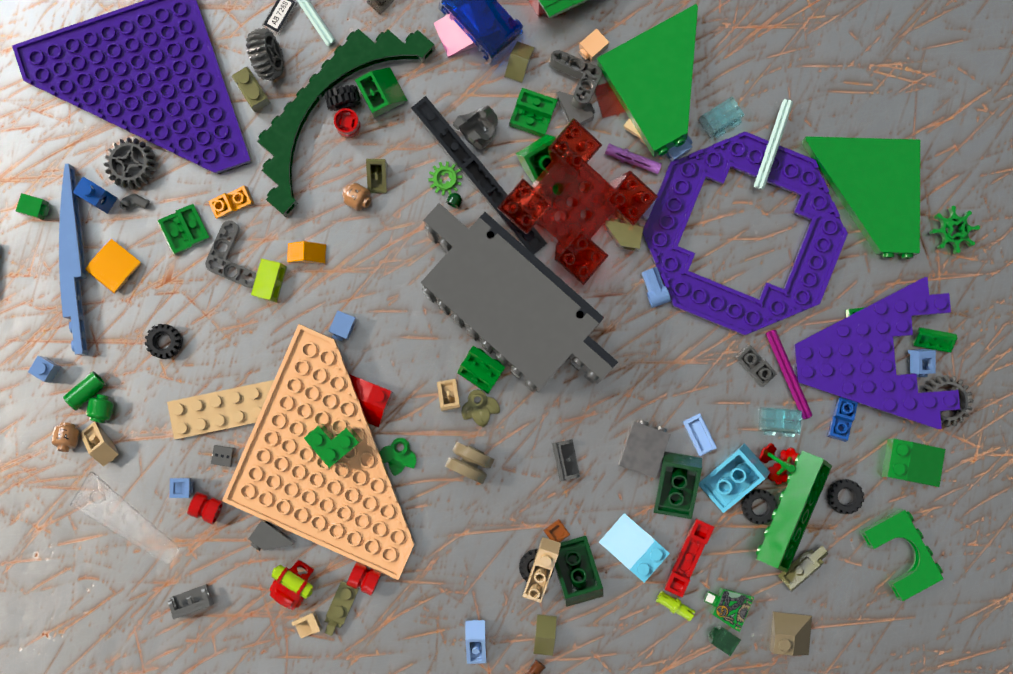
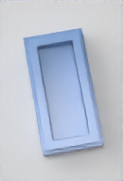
M700 413L682 422L699 456L717 448Z

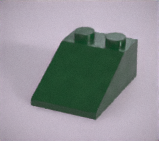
M671 452L664 453L654 513L692 519L702 472V458Z
M587 536L561 542L555 570L566 607L603 597V586Z

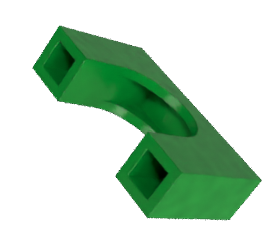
M899 509L860 530L868 547L871 549H875L895 538H904L913 547L915 560L910 570L888 582L895 596L900 601H905L943 580L941 567L933 561L931 549L929 546H925L922 541L924 537L918 528L916 529L912 523L914 521L913 516L904 509Z

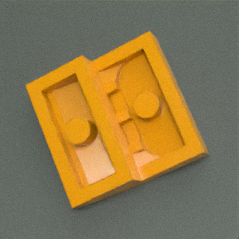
M111 239L91 260L85 271L115 294L128 281V277L141 266V262Z

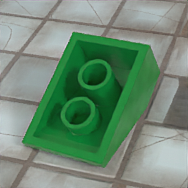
M546 134L516 153L524 171L548 206L580 186L556 137Z
M888 439L881 477L940 487L946 449L899 439Z

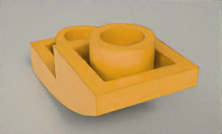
M242 186L228 194L224 193L208 201L216 219L239 211L254 203L247 186Z

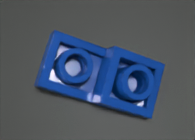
M841 397L838 398L828 437L844 442L848 441L851 425L855 420L857 402Z

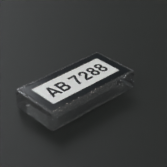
M276 0L262 26L280 36L298 4L297 1Z

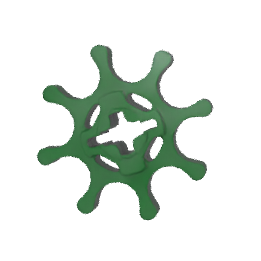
M952 206L948 209L950 212L949 218H944L940 213L934 216L940 222L941 227L940 229H932L929 233L930 235H941L942 242L937 246L938 249H942L946 243H950L954 248L953 254H958L961 252L959 247L961 242H965L969 247L975 245V242L969 238V232L979 230L980 226L973 227L967 223V218L972 214V211H967L963 217H959L956 214V206ZM958 225V227H957L956 230H955L956 233L953 234V235H951V234L953 233V230H954L953 227H955V226Z

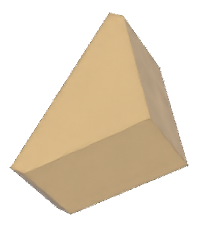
M456 379L437 382L441 411L461 408Z

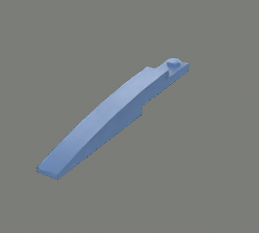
M68 163L64 166L60 204V292L63 318L71 319L69 322V330L73 334L71 348L75 355L81 356L88 355L80 279H87V274L85 271L86 265L78 196L73 193L76 188L75 169Z

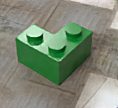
M323 423L304 437L306 442L329 468L362 441L351 426L346 427L334 437Z

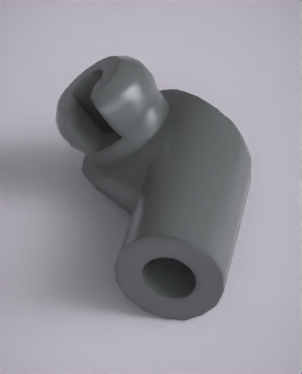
M131 194L120 201V207L123 210L135 206L147 209L150 201L136 194Z

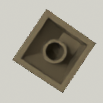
M773 611L769 651L773 654L791 656L809 655L812 616Z

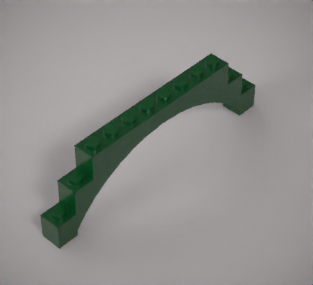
M388 29L385 33L381 32L377 36L376 43L361 30L352 31L347 36L345 44L338 46L334 51L335 55L322 64V69L319 73L313 74L309 79V84L297 92V97L294 101L288 102L283 109L284 112L272 120V125L268 130L265 129L260 133L257 142L273 156L272 159L269 158L263 164L261 171L278 185L268 192L266 200L283 216L287 217L298 204L294 199L292 186V167L298 138L309 115L325 96V92L334 88L347 77L373 65L398 60H420L424 63L434 52L435 44L420 31L416 30L415 33H410L405 40L406 43L402 42Z

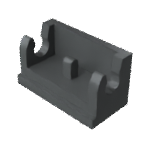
M573 439L552 443L559 481L579 478L580 473Z
M207 584L170 597V600H168L173 619L214 604Z

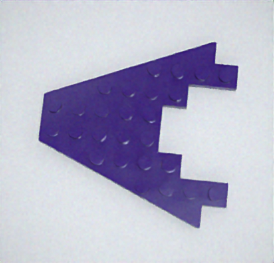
M924 277L796 343L795 356L798 382L935 429H942L940 411L960 410L959 391L918 393L917 374H896L893 337L913 335L911 316L951 313L949 293L929 295L928 277Z

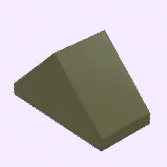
M517 41L510 54L504 77L522 83L535 47Z
M366 159L367 188L370 190V193H387L388 164L386 159Z
M537 614L533 654L553 656L557 616Z

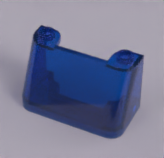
M442 0L439 2L438 9L444 15L450 14V20L455 21L478 47L477 49L479 51L483 49L482 53L485 55L483 58L488 64H491L523 34L521 22L518 19L514 20L497 0Z

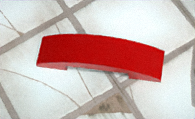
M696 518L681 547L664 590L683 597L705 544L707 545L715 528L714 526Z

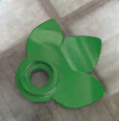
M404 438L395 439L391 445L383 447L380 451L383 463H388L393 476L400 474L405 466L414 468L416 465V456L410 450L409 442ZM398 444L404 445V449L402 451H399L397 449Z

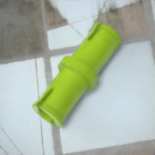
M664 591L658 594L657 603L662 604L670 609L671 613H677L687 619V621L692 620L693 614H695L694 609L689 608L681 603L680 599H674L664 593Z

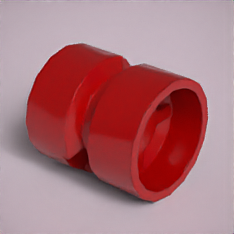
M343 108L335 114L334 125L342 137L353 138L359 134L361 123L353 110Z
M197 491L190 502L187 514L195 518L202 516L204 522L213 525L222 510L223 501L216 498L209 500L208 495Z
M356 562L346 585L354 589L360 587L361 592L372 596L382 573L374 569L367 570L366 565Z

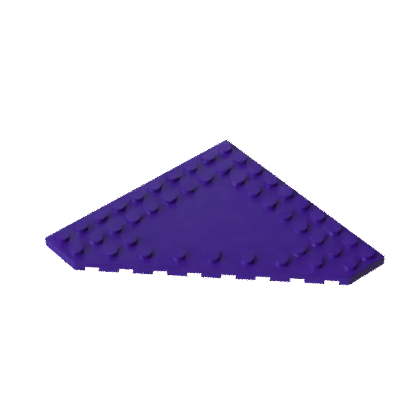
M144 0L12 45L23 81L215 174L252 162L197 0Z

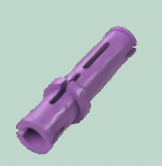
M610 143L605 152V155L617 158L622 163H630L657 175L662 163L632 153L627 148L622 149Z

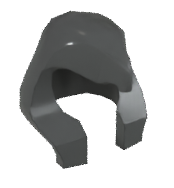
M487 105L469 114L458 116L453 122V126L457 130L460 129L465 139L471 145L482 150L492 140L498 125V118L494 110Z

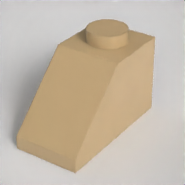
M93 422L80 433L89 455L103 467L119 455L114 443L97 422Z

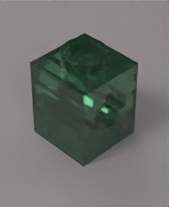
M719 624L717 627H713L708 635L710 637L708 641L729 656L732 655L741 639Z

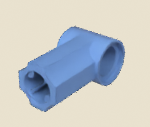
M657 267L642 272L641 275L648 291L647 297L651 307L655 308L671 302L670 295L666 286L663 285Z

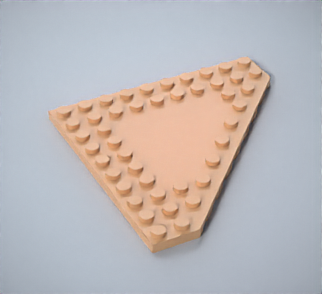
M298 324L222 501L399 580L415 543L335 339ZM322 423L334 437L346 427L351 426L362 441L330 468L304 439Z

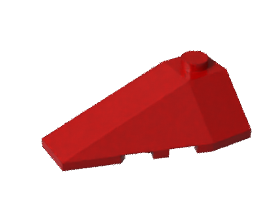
M349 374L367 422L379 427L393 392Z

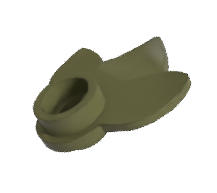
M476 389L469 393L468 401L462 406L461 412L464 420L473 417L476 424L485 427L489 421L490 414L500 413V407L493 397H487L482 390ZM480 397L481 401L475 402L474 398Z

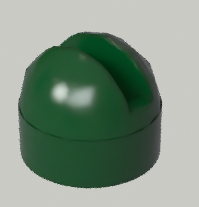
M451 193L446 203L459 209L462 204V198L458 193Z

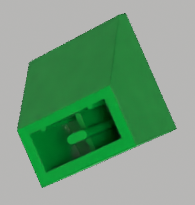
M390 67L370 71L355 79L374 118L408 101Z

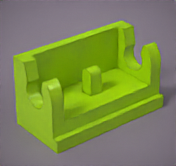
M261 258L251 295L277 303L287 266Z

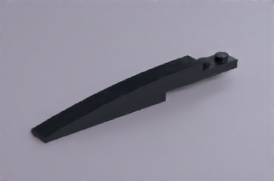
M425 96L412 106V111L434 136L438 144L524 247L533 255L544 247L547 242L476 155L470 151L431 101Z

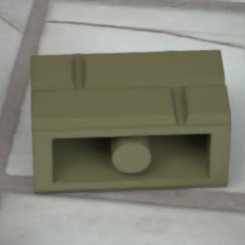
M248 66L232 75L233 80L254 112L271 103Z

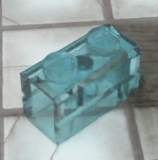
M730 97L700 116L698 121L710 139L714 136L719 138L726 133L725 129L728 127L735 128L740 125L744 113L735 99Z
M762 407L759 413L758 430L764 431V435L775 436V432L783 433V437H795V434H800L802 410Z

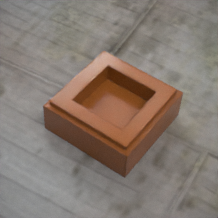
M559 519L543 530L550 540L559 543L570 535Z

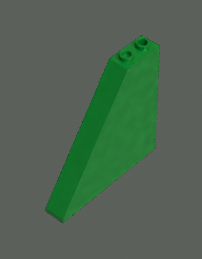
M697 4L597 57V66L602 70L603 76L653 157L663 156L670 148L674 146L679 147L687 140L698 13Z
M806 136L802 140L803 147L810 157L816 160L818 169L876 255H883V258H894V255H902L903 259H912L913 256L920 253V139Z

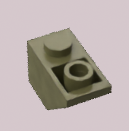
M609 218V220L605 221V229L619 248L639 251L644 226H639L640 223L628 221V224L621 223V220L616 218Z

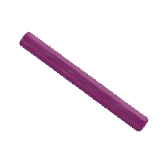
M771 330L766 333L768 341L802 419H808L812 417V412L777 331Z

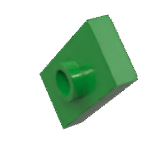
M919 327L913 340V346L951 353L958 338L957 334Z

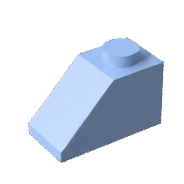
M485 620L465 621L467 664L486 663Z

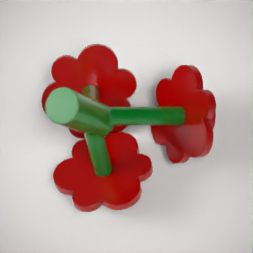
M770 443L762 449L759 460L764 464L771 460L778 462L773 467L768 468L770 471L768 479L780 485L782 482H787V471H795L796 465L794 463L799 453H796V450L790 447L787 450H782L781 456L778 458L775 456L777 448L774 444Z

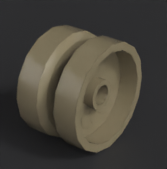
M456 442L452 451L454 454L462 457V459L449 457L445 467L483 484L487 474L478 469V466L489 469L495 459L470 445L465 446Z

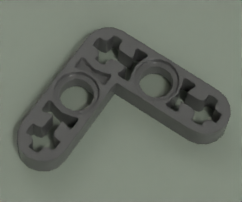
M560 50L553 51L549 60L550 65L559 71L580 79L571 103L577 109H585L598 86L602 70L598 66ZM571 65H577L580 69L576 70ZM582 85H588L591 89H585ZM581 95L584 96L582 101L579 100Z
M225 221L221 225L205 262L206 268L210 272L242 286L253 288L257 274L252 270L227 260L240 230L235 222ZM231 225H233L232 228L235 229V231L230 232L228 235V238H230L231 241L229 242L227 239L221 238L222 235L226 237L228 234L226 227H231ZM220 242L227 243L226 251H218L217 247ZM217 259V263L224 266L223 273H220L222 269L218 267L212 269L211 261L215 262ZM236 267L237 274L234 277H229L227 274L228 268ZM242 270H244L242 274L249 277L252 274L254 281L247 284V280L240 277Z

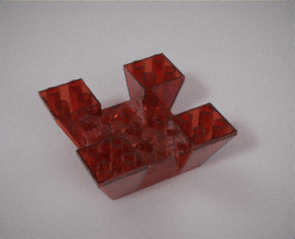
M573 118L548 147L551 163L532 185L522 178L497 209L525 234H528L535 224L556 242L555 261L584 285L609 256L591 240L594 234L610 215L634 226L658 196L631 171L626 172L609 183L588 164V161L602 144ZM581 182H583L585 185V189L583 192H581L579 189V185ZM555 184L559 186V191L557 194L553 192V186ZM569 197H571L573 200V203L570 207L567 205V199ZM583 209L587 213L584 219L581 218V211ZM557 211H559L561 215L558 221H556L554 218V215Z

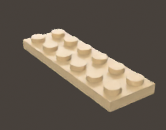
M274 380L167 402L174 440L256 423Z

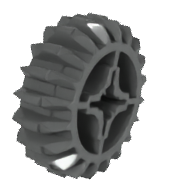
M268 28L255 29L248 34L246 39L247 53L251 66H253L254 72L262 80L276 79L284 70L282 49H280L279 42H277L273 32Z
M127 138L125 143L123 139H120V145L113 143L115 148L113 150L108 149V152L111 153L110 156L105 155V159L109 160L104 163V166L108 167L105 172L111 174L109 179L111 181L115 180L114 184L117 186L121 184V187L124 189L127 186L130 189H134V185L140 188L141 181L145 184L148 183L146 180L147 176L153 178L150 171H156L151 166L157 163L156 160L152 159L155 157V154L150 152L152 148L146 146L144 141L139 143V140L135 138L132 142L131 138ZM128 150L125 156L120 157L122 153ZM138 150L141 151L144 157V164L138 161ZM133 161L135 164H129L128 166L124 162L128 163ZM117 163L123 166V177L118 173ZM141 170L137 175L133 176L135 171Z
M944 375L943 378L937 376L936 381L933 379L929 381L930 386H924L927 392H938L937 389L943 385L951 387V390L959 391L960 410H954L956 413L950 417L941 415V426L944 424L945 427H949L950 423L952 426H957V421L963 423V417H969L966 410L970 411L973 408L968 406V403H973L974 400L968 399L972 392L965 391L969 386H962L963 380L960 379L956 382L955 376H952L950 379L948 375Z

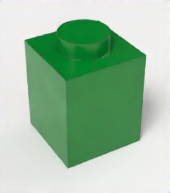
M21 193L16 212L44 220V217L49 212V202Z

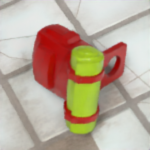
M297 560L290 569L278 565L272 571L271 577L275 580L269 589L271 591L270 596L288 609L294 610L299 608L304 599L310 597L313 593V585L309 583L308 578L314 569L300 560ZM302 567L307 573L299 575L297 568Z

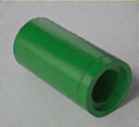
M92 371L65 394L63 399L72 409L77 411L106 384L96 372Z

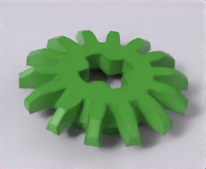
M446 161V166L439 162L440 168H437L435 165L433 166L435 172H429L433 178H428V181L434 182L430 187L436 186V193L442 190V195H445V190H448L450 195V189L453 188L457 191L458 189L455 185L462 184L457 181L462 178V175L457 176L460 169L455 171L454 167L456 165L454 163L449 167V162ZM449 174L448 178L451 179L450 182L446 181V183L443 184L442 179H440V176Z

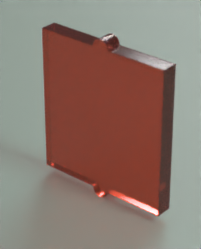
M608 82L597 86L595 95L602 118L613 115L619 116L620 113L625 112Z

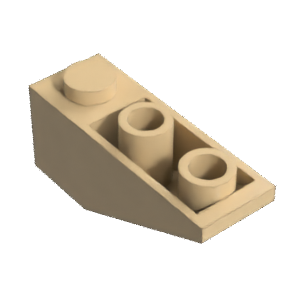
M542 537L523 597L542 602L561 543Z

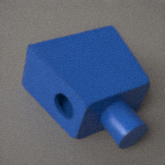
M85 177L81 178L73 191L74 194L107 214L118 199ZM106 196L105 201L101 204V200Z

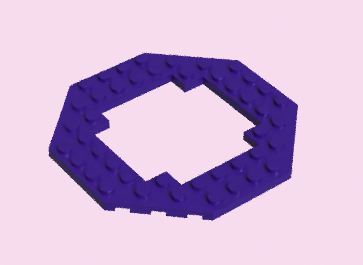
M745 131L670 162L642 233L662 282L668 290L673 307L743 336L819 305L848 235L846 228L841 222L836 205L831 199L826 182L820 174L816 160L779 145L767 183L799 195L800 197L793 213L811 220L784 289L766 282L759 299H756L688 271L695 253L679 247L678 244L705 178L723 185L730 168L757 178L769 141Z

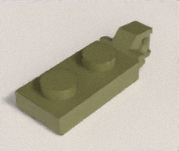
M823 546L815 552L812 549L809 552L806 551L791 564L788 573L783 571L778 575L779 579L792 592L824 564L822 560L828 555V551Z
M343 580L340 582L324 621L328 623L325 634L330 636L333 635L336 627L341 628L342 624L345 623L359 591V588L354 589L346 585L347 582Z

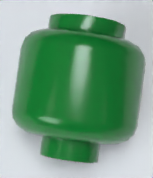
M97 394V398L89 399L86 415L90 417L89 421L105 424V421L111 419L114 403L108 400L109 396Z

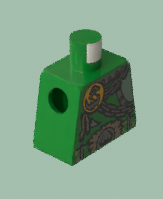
M721 588L718 595L707 591L704 602L713 606L710 613L738 632H740L754 600V597L725 588Z

